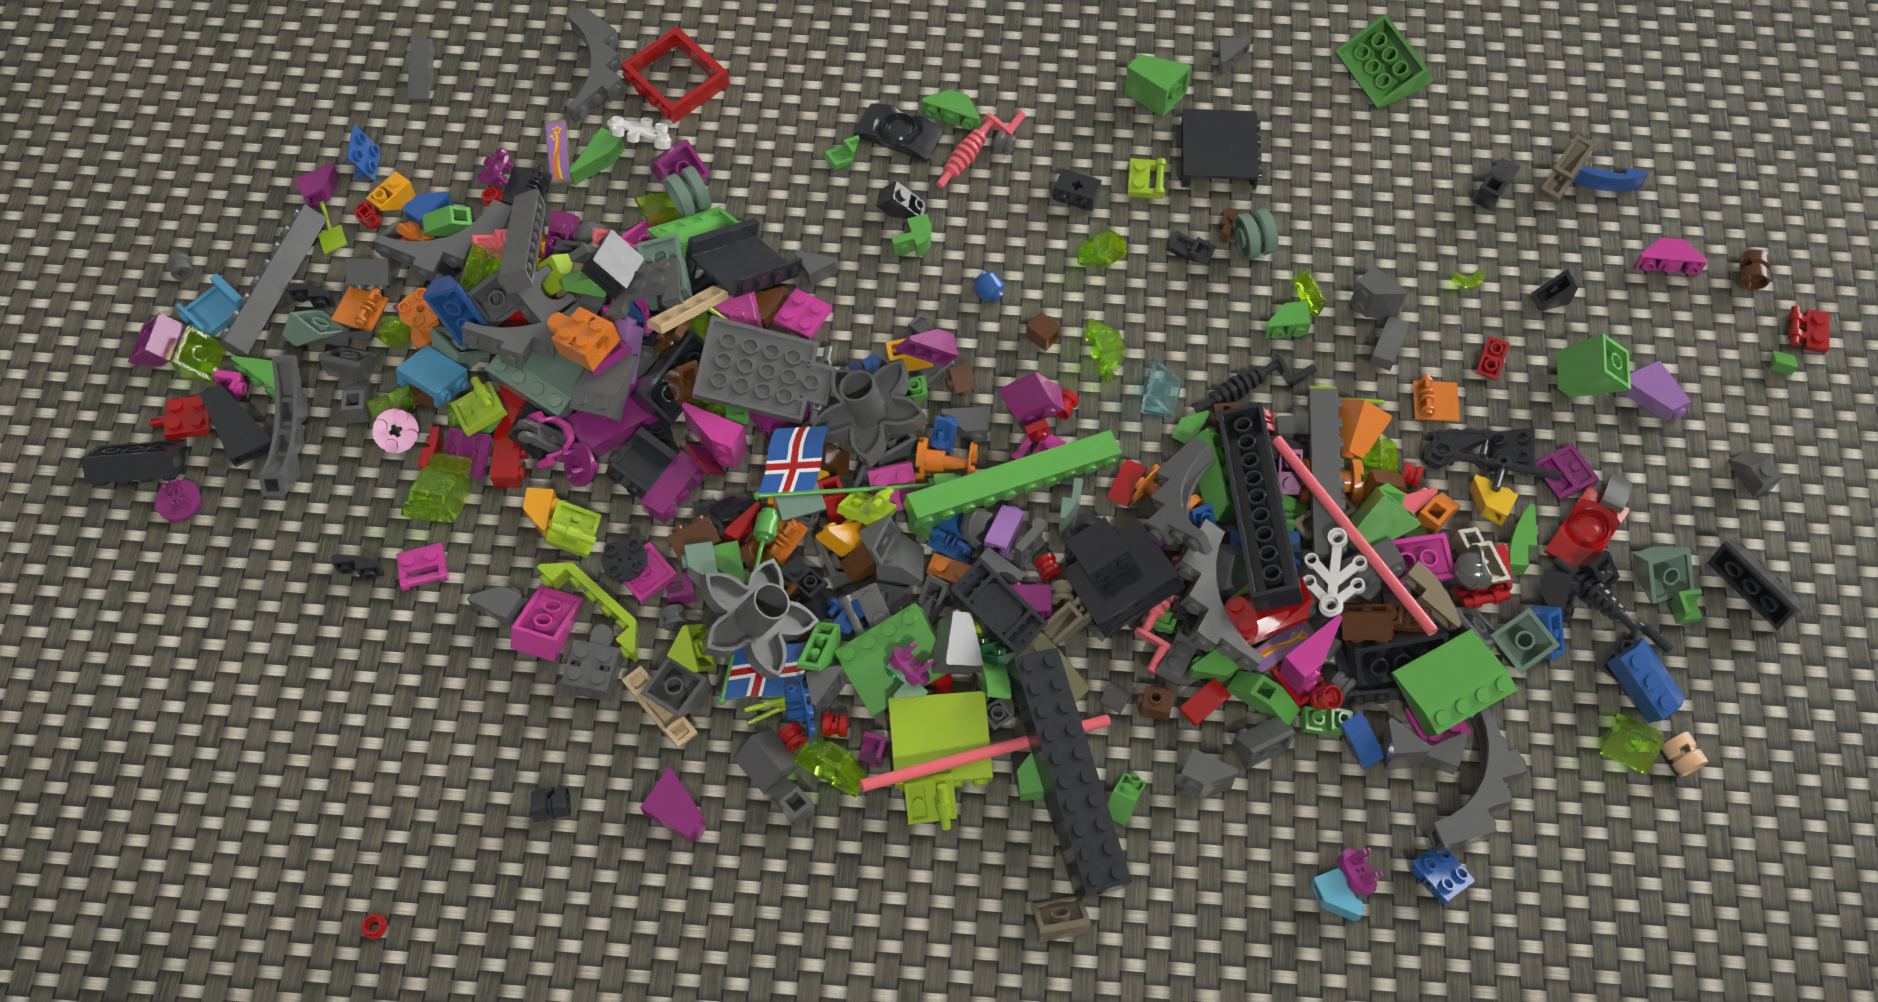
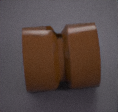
M1754 249L1741 254L1739 284L1741 287L1748 290H1759L1768 286L1770 257L1767 252Z

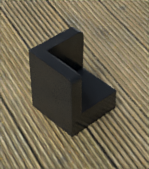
M822 591L812 600L800 598L798 601L799 604L809 609L819 622L825 619L828 610L831 608Z

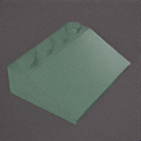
M532 352L522 370L501 363L500 355L498 354L485 370L490 379L526 402L528 401L550 417L558 416L565 420L573 411L569 406L575 385L585 367L559 355L558 352L554 358Z

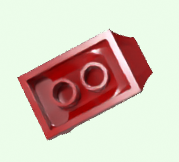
M1302 577L1299 578L1304 603L1256 613L1251 594L1245 597L1234 596L1228 599L1224 605L1225 611L1236 630L1249 645L1309 620L1308 613L1314 599Z

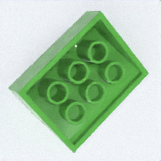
M1387 14L1381 16L1335 50L1377 109L1418 92L1434 80L1428 68Z
M916 603L835 650L843 670L872 717L888 709V698H891L890 695L902 683L900 679L898 682H895L886 674L889 669L885 665L888 663V659L891 657L890 653L895 647L906 649L911 643L915 642L917 647L911 653L923 665L928 660H933L937 634L925 611ZM931 666L927 670L930 675V681L923 686L929 685L945 674L932 673Z
M1473 629L1464 632L1391 672L1426 737L1444 732L1518 690L1506 668Z

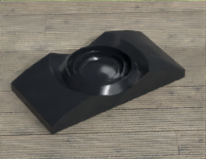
M871 103L853 134L866 141L928 162L944 134V129L923 116H910L892 105Z
M981 557L949 589V592L965 612L972 613V617L985 627L993 640L999 641L1000 645L1006 648L1007 651L1016 652V656L1048 625V622Z

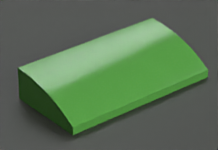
M716 207L648 228L647 233L651 240L678 233L683 254L686 257L689 237L739 223V221L721 207Z

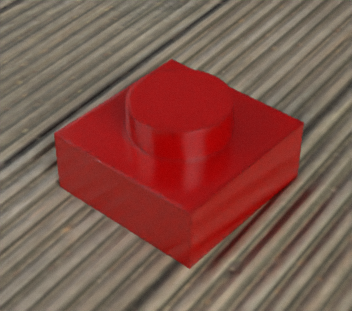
M1046 418L1025 426L1031 442L1045 440L1052 434Z

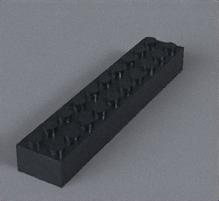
M1259 402L1217 412L1255 611L1257 613L1304 603L1263 404Z
M1057 647L1014 656L1006 665L1007 673L1076 898L1080 900L1123 889L1132 883V879L1059 649Z

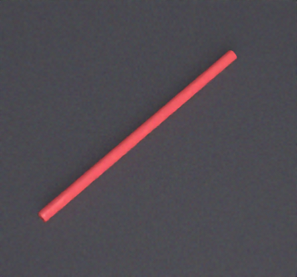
M1281 436L1276 437L1272 441L1275 448L1340 528L1346 531L1348 538L1367 559L1428 636L1433 635L1438 630V627Z
M1108 714L1081 721L1085 732L1107 727L1111 724ZM1027 735L861 779L859 780L860 789L862 792L1029 748L1030 744Z

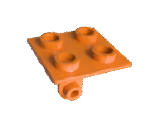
M349 286L331 321L372 332L389 298L382 296V291L378 288L365 291L353 289L352 286Z
M1429 374L1422 375L1419 381L1413 380L1415 420L1460 422L1457 383L1434 382Z
M774 503L771 508L778 511L776 503ZM780 519L776 538L769 543L770 547L765 550L767 552L766 556L769 559L774 558L783 566L809 528L798 519H792L783 523Z

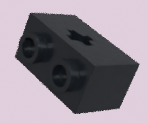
M1062 168L1054 186L1053 200L1078 207L1082 210L1093 211L1101 192L1102 180Z

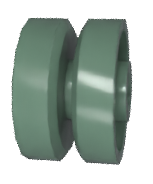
M692 165L681 169L680 177L675 173L664 177L669 197L682 218L695 214V208L699 211H704L711 207V199L707 188Z
M1267 208L1256 209L1251 212V215L1245 212L1234 216L1233 235L1237 249L1243 259L1247 261L1259 257L1260 253L1265 256L1277 252L1279 247L1278 231L1272 214Z

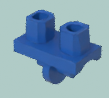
M949 415L945 417L936 416L930 438L931 450L946 451L947 456H952L958 426L957 418Z
M830 597L827 603L831 608L827 613L830 616H833L836 612L839 613L832 623L840 624L841 634L847 636L853 627L849 619L846 618L847 614L843 606L839 605L838 599ZM855 599L851 603L860 620L864 616V612L858 599Z

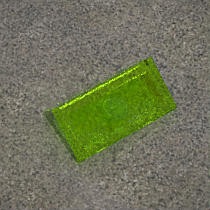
M1305 268L1290 282L1301 301H1307L1309 315L1317 317L1327 301L1308 268Z

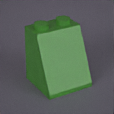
M1140 54L1135 60H1131L1126 67L1125 94L1162 117L1188 91L1191 72L1189 64Z
M1602 333L1557 351V387L1569 397L1621 392L1631 389L1629 351Z
M1378 486L1350 519L1371 547L1388 538L1394 540L1419 527L1421 524L1413 512ZM1348 538L1347 544L1358 552L1357 547Z

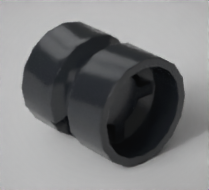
M568 786L553 787L551 791H548L546 788L531 791V810L535 822L550 820L551 816H554L556 819L571 817V799Z

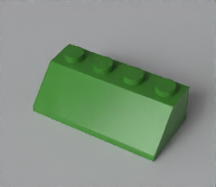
M1206 428L1192 438L1207 443L1216 461L1199 480V493L1205 500L1204 504L1212 503L1216 521L1224 523L1225 521L1228 522L1229 519L1237 520L1222 435Z

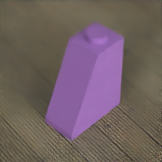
M627 315L626 318L614 320L612 323L620 339L632 351L629 355L638 357L631 384H635L644 328L637 324V319Z
M1661 361L1630 373L1631 389L1621 391L1622 394L1664 421L1673 417L1678 419L1686 414V409L1691 401Z
M1002 505L984 540V549L988 546L1008 561L1024 521V511L1015 506Z

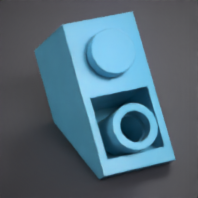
M1340 868L1314 877L1310 887L1321 908L1354 922L1360 920L1364 914L1363 903L1349 889L1348 879Z

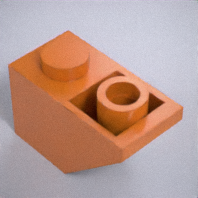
M1443 492L1434 496L1418 515V520L1421 522L1419 528L1425 527L1428 535L1437 534L1460 509L1461 505Z

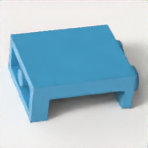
M217 273L210 277L214 284L213 287L185 308L180 303L175 305L179 310L177 314L185 324L189 322L191 324L190 328L197 336L203 335L208 341L222 331L225 326L227 327L232 323L229 320L235 309L240 310L243 305L239 303L242 296Z
M429 345L424 346L396 368L397 384L406 387L411 383L433 397L434 406L437 408L448 403L453 396L463 391L468 385L467 369Z

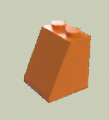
M1342 398V409L1338 411V417H1342L1343 420L1342 431H1339V438H1343V451H1340V458L1345 460L1353 458L1363 459L1391 421L1392 416L1366 400Z

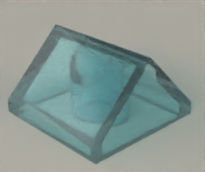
M1155 358L1151 359L1141 412L1173 418L1176 413L1182 379Z

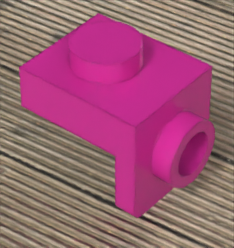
M216 369L213 375L216 385L221 384L239 403L242 396L247 392V384L242 373Z

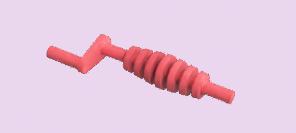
M1019 111L1008 126L993 114L987 113L983 118L985 123L979 130L974 129L955 147L943 168L945 173L936 182V185L942 189L951 177L956 178L975 160L986 141L985 135L990 128L998 132L1001 130L1005 134L1011 135L1026 117L1025 113Z
M1174 556L1172 558L1171 563L1173 566L1175 565L1179 556ZM1174 595L1147 611L1148 616L1142 627H1136L1134 630L1136 636L1158 646L1146 669L1152 674L1156 673L1171 645L1150 633L1156 619L1163 618L1166 614L1165 611H1168L1171 607L1170 603H1173Z

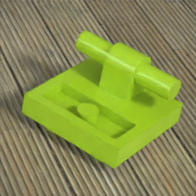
M477 376L471 379L474 390L451 403L468 437L507 415L492 383L489 381L483 385Z
M886 487L875 496L866 492H852L838 505L837 513L844 515L846 519L864 523L868 527L884 516H892L895 513L897 505L889 502L894 490L891 487Z
M558 499L543 543L587 558L591 547L595 544L597 538L595 535L602 515Z
M953 774L928 775L904 781L908 825L941 821L942 830L951 829L950 819H957Z

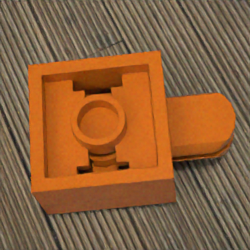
M578 307L570 317L560 312L554 313L547 322L549 329L554 334L551 339L559 355L591 371L595 370L621 340L612 322L581 307Z

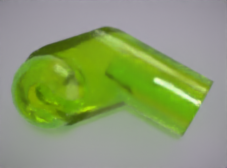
M1477 270L1474 272V275L1467 277L1456 271L1451 281L1465 288H1473L1483 284L1485 273Z

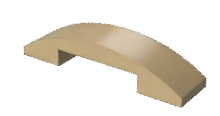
M639 666L623 678L622 682L662 732L680 748L696 736L698 732L685 717L679 719L641 695V691L650 681L651 677L642 666Z

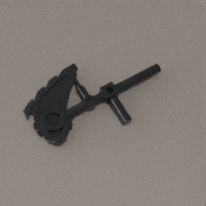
M1466 428L1462 430H1436L1427 434L1426 441H1431L1425 445L1423 454L1429 467L1440 470L1446 465H1453L1458 460L1474 463L1478 468H1484L1485 466L1493 467L1495 476L1491 490L1494 492L1501 490L1504 475H1508V471L1560 481L1562 472L1514 463L1511 462L1510 456L1498 454L1497 459L1487 457L1488 443L1492 441V438H1497L1498 431ZM1481 446L1479 453L1476 455L1466 453L1475 447Z

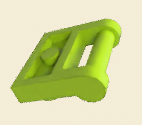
M1130 158L1127 197L1164 198V173L1167 168V160L1164 158L1156 160ZM1150 170H1156L1155 188H1149Z

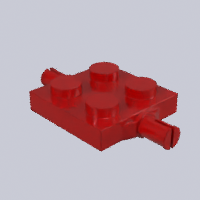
M200 395L166 400L164 416L150 418V426L152 428L164 426L163 436L166 440L209 435L212 432L213 423Z

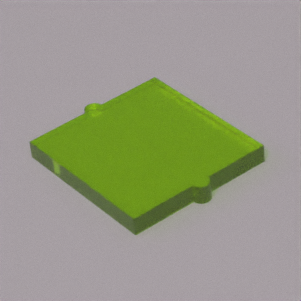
M667 192L649 193V195L635 197V202L649 225L667 223L681 218Z

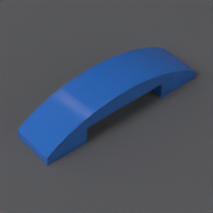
M1583 165L1573 182L1602 191H1630L1642 187L1648 172L1627 168L1624 174L1588 168Z

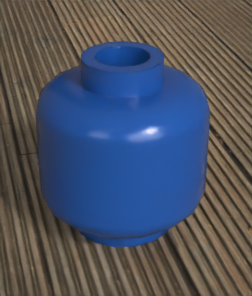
M984 271L973 281L975 283L973 290L985 303L990 301L996 303L1004 295L1002 291L1005 288V284L993 271Z

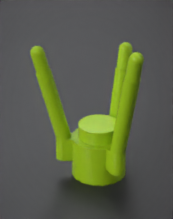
M785 697L772 698L771 701L744 708L745 712H750L773 705L776 707L748 720L747 724L751 725L786 710Z

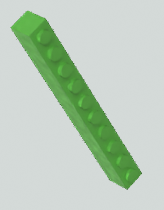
M1109 430L906 495L903 505L913 528L918 526L927 527L933 524L934 521L940 519L943 521L949 520L962 512L968 514L980 506L989 507L999 500H1011L1024 492L1025 494H1030L1039 487H1051L1064 479L1065 481H1070L1080 474L1085 473L1088 475L1101 467L1110 468L1117 464L1122 451L1112 431Z

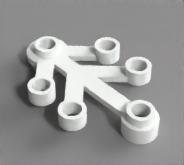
M613 116L607 121L609 130L612 131V135L615 137L624 136V131L627 130L628 142H639L641 135L654 140L655 148H671V138L667 133L668 124L656 123L655 127H653L652 118L643 117L638 122L626 121L621 116Z
M1333 528L1328 533V541L1332 546L1330 572L1320 562L1317 554L1308 553L1304 559L1306 566L1314 569L1328 584V592L1326 593L1317 584V580L1313 575L1303 577L1305 583L1308 580L1314 581L1311 586L1307 585V587L1320 600V612L1329 618L1340 615L1344 608L1343 603L1355 593L1361 594L1366 589L1362 578H1354L1350 586L1338 594V586L1357 571H1365L1368 567L1367 559L1362 555H1358L1351 564L1340 571L1342 547L1348 542L1347 533L1342 528ZM1338 537L1343 539L1340 543L1334 542ZM1310 558H1315L1316 562L1311 564L1308 563V560ZM1358 561L1365 562L1363 566L1356 565ZM1356 583H1361L1362 587L1356 589L1354 588V585ZM1329 604L1336 605V607L1332 610L1327 608Z

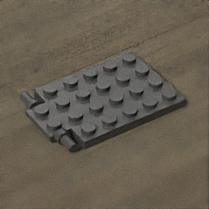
M711 316L692 398L802 424L805 407L810 405L809 412L811 414L808 426L812 427L815 419L822 413L823 409L828 408L831 394V377L833 369H835L831 361L833 348L825 346L823 357L818 363L815 360L819 342Z

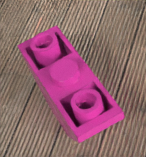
M1662 237L1640 254L1635 263V269L1700 275L1707 263V259L1684 239Z

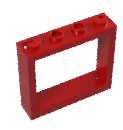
M678 26L621 64L622 76L626 79V82L628 84L631 83L639 95H644L652 107H657L662 116L667 117L674 124L730 85L728 71ZM677 46L711 78L672 104L638 72Z

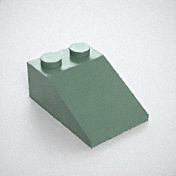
M678 233L636 243L638 253L645 258L641 266L643 264L659 262L662 259L677 257L681 263L682 279L680 284L683 287L681 295L684 301L692 297L691 282ZM657 296L645 298L651 311L658 310Z

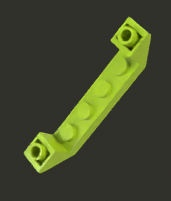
M550 563L537 566L540 573L538 578L546 587L551 585L555 590H558L569 581L576 589L580 587L584 591V596L591 603L597 602L600 605L599 609L607 617L612 616L616 620L615 624L623 631L616 638L625 659L630 658L634 662L639 660L640 629L634 617L574 563Z

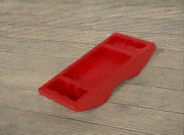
M1589 485L1544 553L1554 559L1560 556L1571 567H1578L1593 551L1605 548L1630 509L1625 506L1620 514L1600 505L1603 493Z

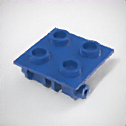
M352 125L346 159L356 166V179L362 181L369 177L374 182L381 148L355 125Z
M956 514L949 520H942L937 529L935 527L932 528L930 532L931 538L926 545L953 560L967 564L976 550L961 536L960 526L964 516Z
M799 678V685H788L784 691L787 720L790 723L805 722L811 746L812 735H816L814 721H810V719L814 718L812 704L807 703V701H810L808 686L803 687L802 679Z
M1431 848L1410 865L1412 868L1411 872L1420 881L1425 878L1422 885L1428 882L1431 884L1427 890L1430 891L1434 888L1435 890L1431 894L1438 900V903L1442 902L1444 906L1454 896L1476 881L1449 850L1435 854L1434 849Z

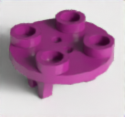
M501 147L494 155L489 154L483 163L486 166L479 173L477 180L485 186L493 183L502 188L503 184L507 185L508 180L501 174L503 170L508 172L509 169L514 167V164L508 160L509 152Z
M573 443L568 450L561 452L562 456L557 457V460L560 463H564L566 478L575 487H585L591 482L594 474L598 472L599 465L594 460L588 443Z
M170 480V483L167 485H161L162 488L156 496L155 506L162 518L170 523H177L188 519L201 510V492L194 483L187 480Z
M915 642L911 643L906 649L895 647L890 653L891 657L888 659L889 664L896 670H900L906 676V681L913 687H916L918 684L926 685L930 681V675L927 670L935 663L930 659L923 665L911 653L917 647Z
M1347 848L1336 858L1337 866L1344 872L1348 879V887L1354 894L1359 892L1364 895L1372 894L1376 891L1377 880L1384 876L1382 871L1378 873L1373 872L1372 867L1365 859V857L1372 853L1370 848L1362 849L1359 852L1353 848Z

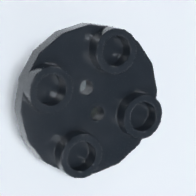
M619 539L604 547L601 564L605 574L611 579L618 582H629L638 578L645 571L648 565V555L645 547L638 539Z

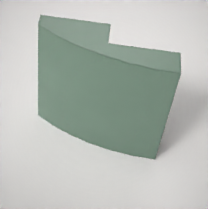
M1074 478L1072 498H1062L1058 538H1063L1075 522L1081 502L1082 478Z
M817 481L814 490H820ZM822 494L772 497L774 503H776L782 523L826 510Z

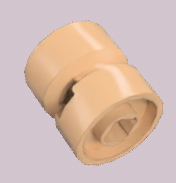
M1684 732L1670 739L1660 747L1667 759L1674 761L1672 766L1680 778L1695 772L1708 763L1701 749H1695L1696 742L1689 732Z

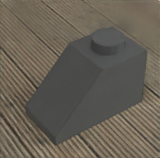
M986 407L941 409L942 417L949 415L958 419L956 435L963 441L974 443L987 441Z
M1749 451L1727 461L1753 498L1772 490L1783 477L1769 458Z
M498 586L471 594L467 598L472 609L509 627H512L526 605L522 593L513 587L508 589L504 586Z

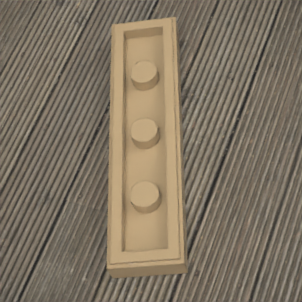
M711 286L688 298L683 304L675 305L648 319L647 326L663 334L708 310L709 307H714L729 299L728 292L716 286Z

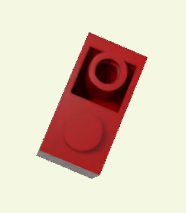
M838 475L817 482L820 490L843 488ZM822 494L826 505L824 512L829 524L836 523V525H841V523L848 521L849 519H846L844 515L837 513L838 505L846 498V494Z

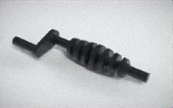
M1277 354L1272 357V362L1263 368L1255 366L1251 370L1248 369L1243 373L1236 374V376H1231L1222 383V386L1219 385L1215 388V391L1212 390L1208 394L1209 398L1196 405L1194 410L1196 413H1200L1211 408L1214 404L1230 403L1237 401L1238 398L1242 399L1246 394L1256 389L1259 384L1265 382V376L1275 370H1278L1288 385L1293 387L1299 381L1317 372L1314 364H1311L1292 375L1283 358Z
M1560 556L1553 560V563L1564 573L1572 574L1579 578L1581 587L1578 595L1581 598H1585L1584 601L1588 605L1592 604V608L1595 610L1600 609V613L1604 616L1609 614L1608 618L1610 620H1619L1631 631L1629 636L1632 639L1646 635L1667 654L1674 648L1650 624L1645 622L1637 624L1624 611L1626 607L1622 603L1618 605L1619 599L1616 596L1612 597L1613 593L1610 589L1606 590L1607 586L1604 583L1597 584V579L1594 577L1590 579L1589 573H1583V569L1580 567H1571Z

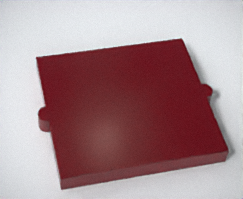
M689 444L684 446L685 450L693 458V461L698 464L706 475L721 477L726 475L725 471L705 447Z

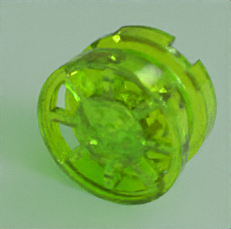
M383 317L380 322L381 328L376 333L377 338L390 346H405L411 332V327L405 325L398 317Z

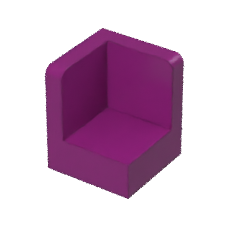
M687 573L681 574L683 582L666 586V597L669 605H685L697 602L694 582L688 577Z
M864 731L858 763L881 769L888 749L887 737Z

